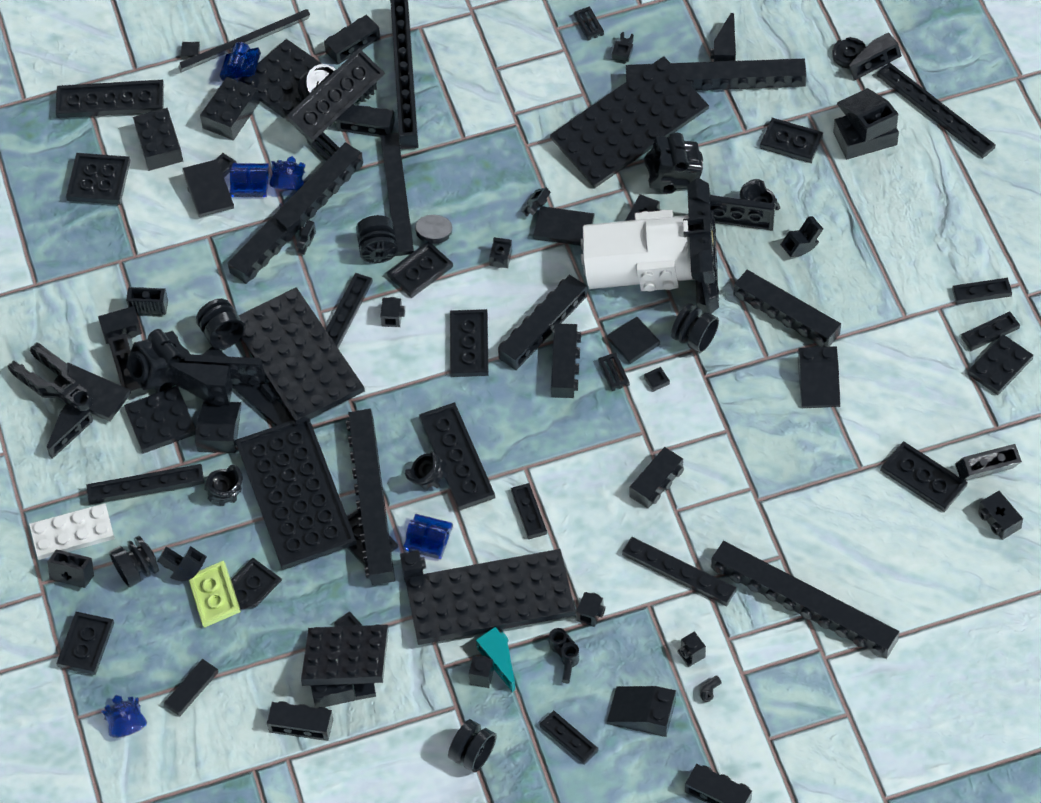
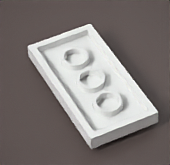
M105 503L29 524L38 560L51 557L56 549L70 552L115 539Z

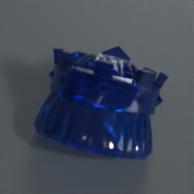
M293 156L287 158V161H271L272 176L269 182L270 187L282 190H299L304 185L303 175L306 164L302 162L297 164Z
M115 695L112 700L115 704L112 707L108 704L101 711L105 715L104 719L109 724V736L112 738L128 736L140 731L147 725V719L141 713L138 697L135 698V701L133 697H128V701H122V696Z

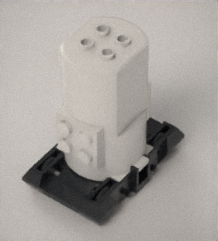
M695 178L687 185L688 215L674 216L673 210L644 211L635 213V220L584 225L583 239H581V249L583 250L581 263L584 265V275L586 276L589 289L640 285L641 291L651 292L654 290L679 288L678 281L696 280L697 307L701 308L703 313L709 312L712 314L719 308L716 227L714 211L710 209L711 194L709 183L700 178Z

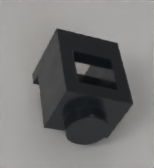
M493 238L489 256L490 266L496 268L509 267L513 251L512 240Z
M694 631L681 639V648L677 652L687 666L690 667L706 657V646Z

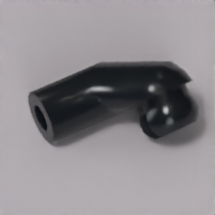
M717 675L701 685L700 697L704 702H710L714 698L713 689L722 684L721 679Z

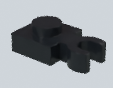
M624 32L620 34V41L615 42L611 54L612 59L629 62L633 51V34L629 38H624Z
M547 187L535 190L527 201L528 205L522 210L526 217L529 214L534 215L538 206H543L547 202V197L551 193Z
M307 220L305 226L301 227L299 234L301 239L296 245V248H299L297 251L299 254L305 255L307 247L310 246L316 234L313 221Z

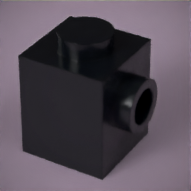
M383 297L380 314L382 327H400L401 317H405V306H402L401 298Z
M419 550L400 554L404 582L405 578L423 575V569H426L425 557H420Z
M584 592L576 610V621L595 627L599 617L602 618L605 613L606 606H604L603 597L596 593Z
M473 656L468 673L470 685L490 688L494 672L493 659L486 656Z

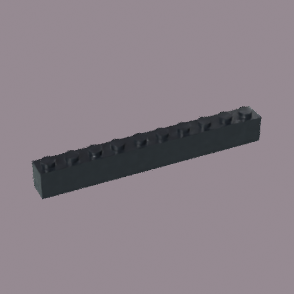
M390 0L401 149L419 148L408 0Z
M805 58L671 63L695 90L806 87ZM651 64L626 65V82Z
M345 142L227 263L229 273L245 284L254 279L257 273L267 266L270 259L277 255L287 242L292 240L298 230H301V227L305 225L307 220L313 218L316 212L326 205L328 199L333 194H336L345 182L350 180L356 170L362 167V152ZM290 207L301 217L302 222L287 232L276 221L275 217Z
M371 408L348 412L349 420H346L347 431H351V436H348L349 447H353V452H350L351 463H355V468H352L353 478L357 479V484H354L356 496L359 495L356 505L358 512H361L358 521L360 528H363L364 533H360L362 545L366 547L365 550H362L364 562L367 561L368 566L365 567L366 578H370L372 585L395 582L373 414Z
M724 540L711 558V568L716 573L730 577L735 583H741L753 592H759L768 600L782 604L787 610H793L807 620L811 619L818 623L820 627L834 631L839 637L853 641L858 647H864L878 657L882 656L887 659L898 642L899 630Z

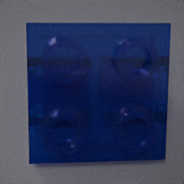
M235 43L232 52L227 53L219 75L221 80L224 81L226 77L236 79L255 75L261 55L259 47L250 49L246 43Z
M233 163L232 168H230V196L267 197L269 163Z
M415 514L414 519L410 520L407 527L406 540L403 546L404 551L412 552L419 550L420 555L441 560L453 529V523Z

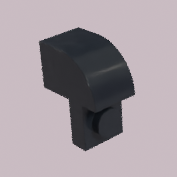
M809 216L799 230L789 231L780 245L790 257L802 256L818 245L819 241L817 238L823 231V227L813 216Z
M191 546L183 557L170 548L165 547L157 562L173 571L170 578L177 581H187L196 576L207 556Z

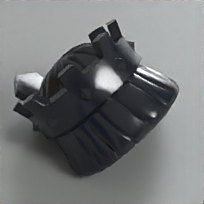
M752 179L741 187L740 199L773 203L776 210L781 208L773 192L766 189L764 181Z
M431 451L430 453L420 455L414 461L412 468L406 469L404 474L410 482L420 485L423 490L428 491L429 487L439 488L440 480L443 477H447L448 473L445 472L444 468L447 463L441 460L434 451Z
M230 465L227 469H218L211 472L204 486V490L208 494L207 499L210 502L212 500L219 502L220 506H224L229 501L236 502L237 495L242 489L243 476L240 469L235 465Z

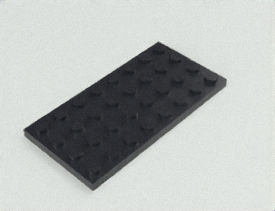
M663 56L551 133L550 138L588 182L596 188L651 150L656 136L668 137L670 134L675 133L708 110L709 105L666 57Z
M297 287L238 315L245 324V332L241 336V340L253 358L262 359L267 380L297 425L365 392L363 384Z
M310 419L299 425L292 420L235 440L282 570L357 544Z
M561 549L405 578L418 645L486 633L494 627L502 630L576 616Z

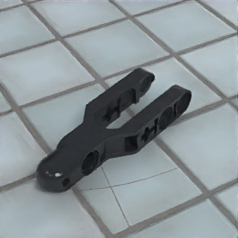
M38 342L30 347V352L35 359L65 381L61 388L53 382L44 381L34 372H29L25 369L23 364H19L14 360L7 365L9 371L17 379L42 398H59L67 405H71L79 411H86L92 406L93 400L90 393L72 379L67 363Z

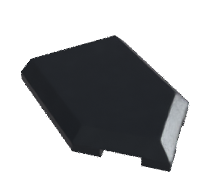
M252 558L231 579L240 609L256 608L282 581V578L255 558Z

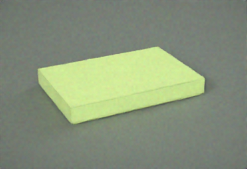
M224 561L200 570L194 578L189 580L204 628L241 612Z

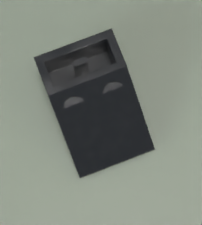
M869 88L837 102L839 108L865 142L897 128L898 112L888 100Z

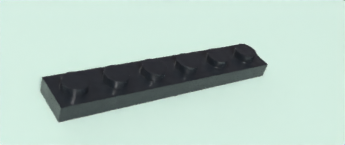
M202 464L86 484L88 502L91 505L205 484Z
M634 537L630 538L622 551L623 556L725 606L729 604L736 593L735 586Z

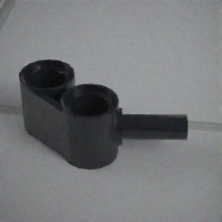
M554 628L549 633L550 649L562 658L564 665L562 682L568 684L570 683L572 667L579 663V647L564 629ZM556 639H562V641H560V642H556V641H554V640H556ZM568 653H573L574 655H573V656H567L566 654H568Z

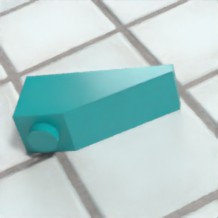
M494 627L476 639L477 650L482 656L493 659L494 671L513 692L516 689L508 647L509 640L504 632H499Z

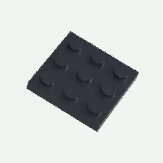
M76 153L66 194L67 201L121 205L131 161L130 156Z
M178 386L124 405L143 454L196 434V428Z

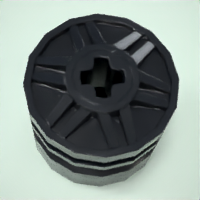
M374 215L358 222L356 234L360 257L363 261L375 264L384 263L397 255L398 246L394 223L389 217Z
M221 298L209 301L197 313L196 323L213 348L226 349L231 347L244 335L245 324L226 299Z
M688 303L676 317L672 326L671 337L674 340H679L682 344L688 342L689 348L702 353L712 342L717 332L719 318L709 312L702 314L701 308H696L692 303Z
M139 535L134 537L136 546L132 541H127L128 552L122 546L109 552L113 565L129 588L141 582L139 572H142L147 578L151 575L149 569L154 574L159 572L153 551Z

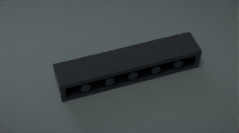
M748 269L734 284V295L739 300H744L753 308L766 313L770 318L780 321L787 328H792L801 336L811 339L818 346H831L840 335V322Z
M570 274L566 279H562L558 287L554 291L549 292L546 299L535 307L534 312L530 316H526L522 324L511 332L510 337L500 343L498 347L499 359L517 370L554 332L555 323L561 324L588 296L587 285Z

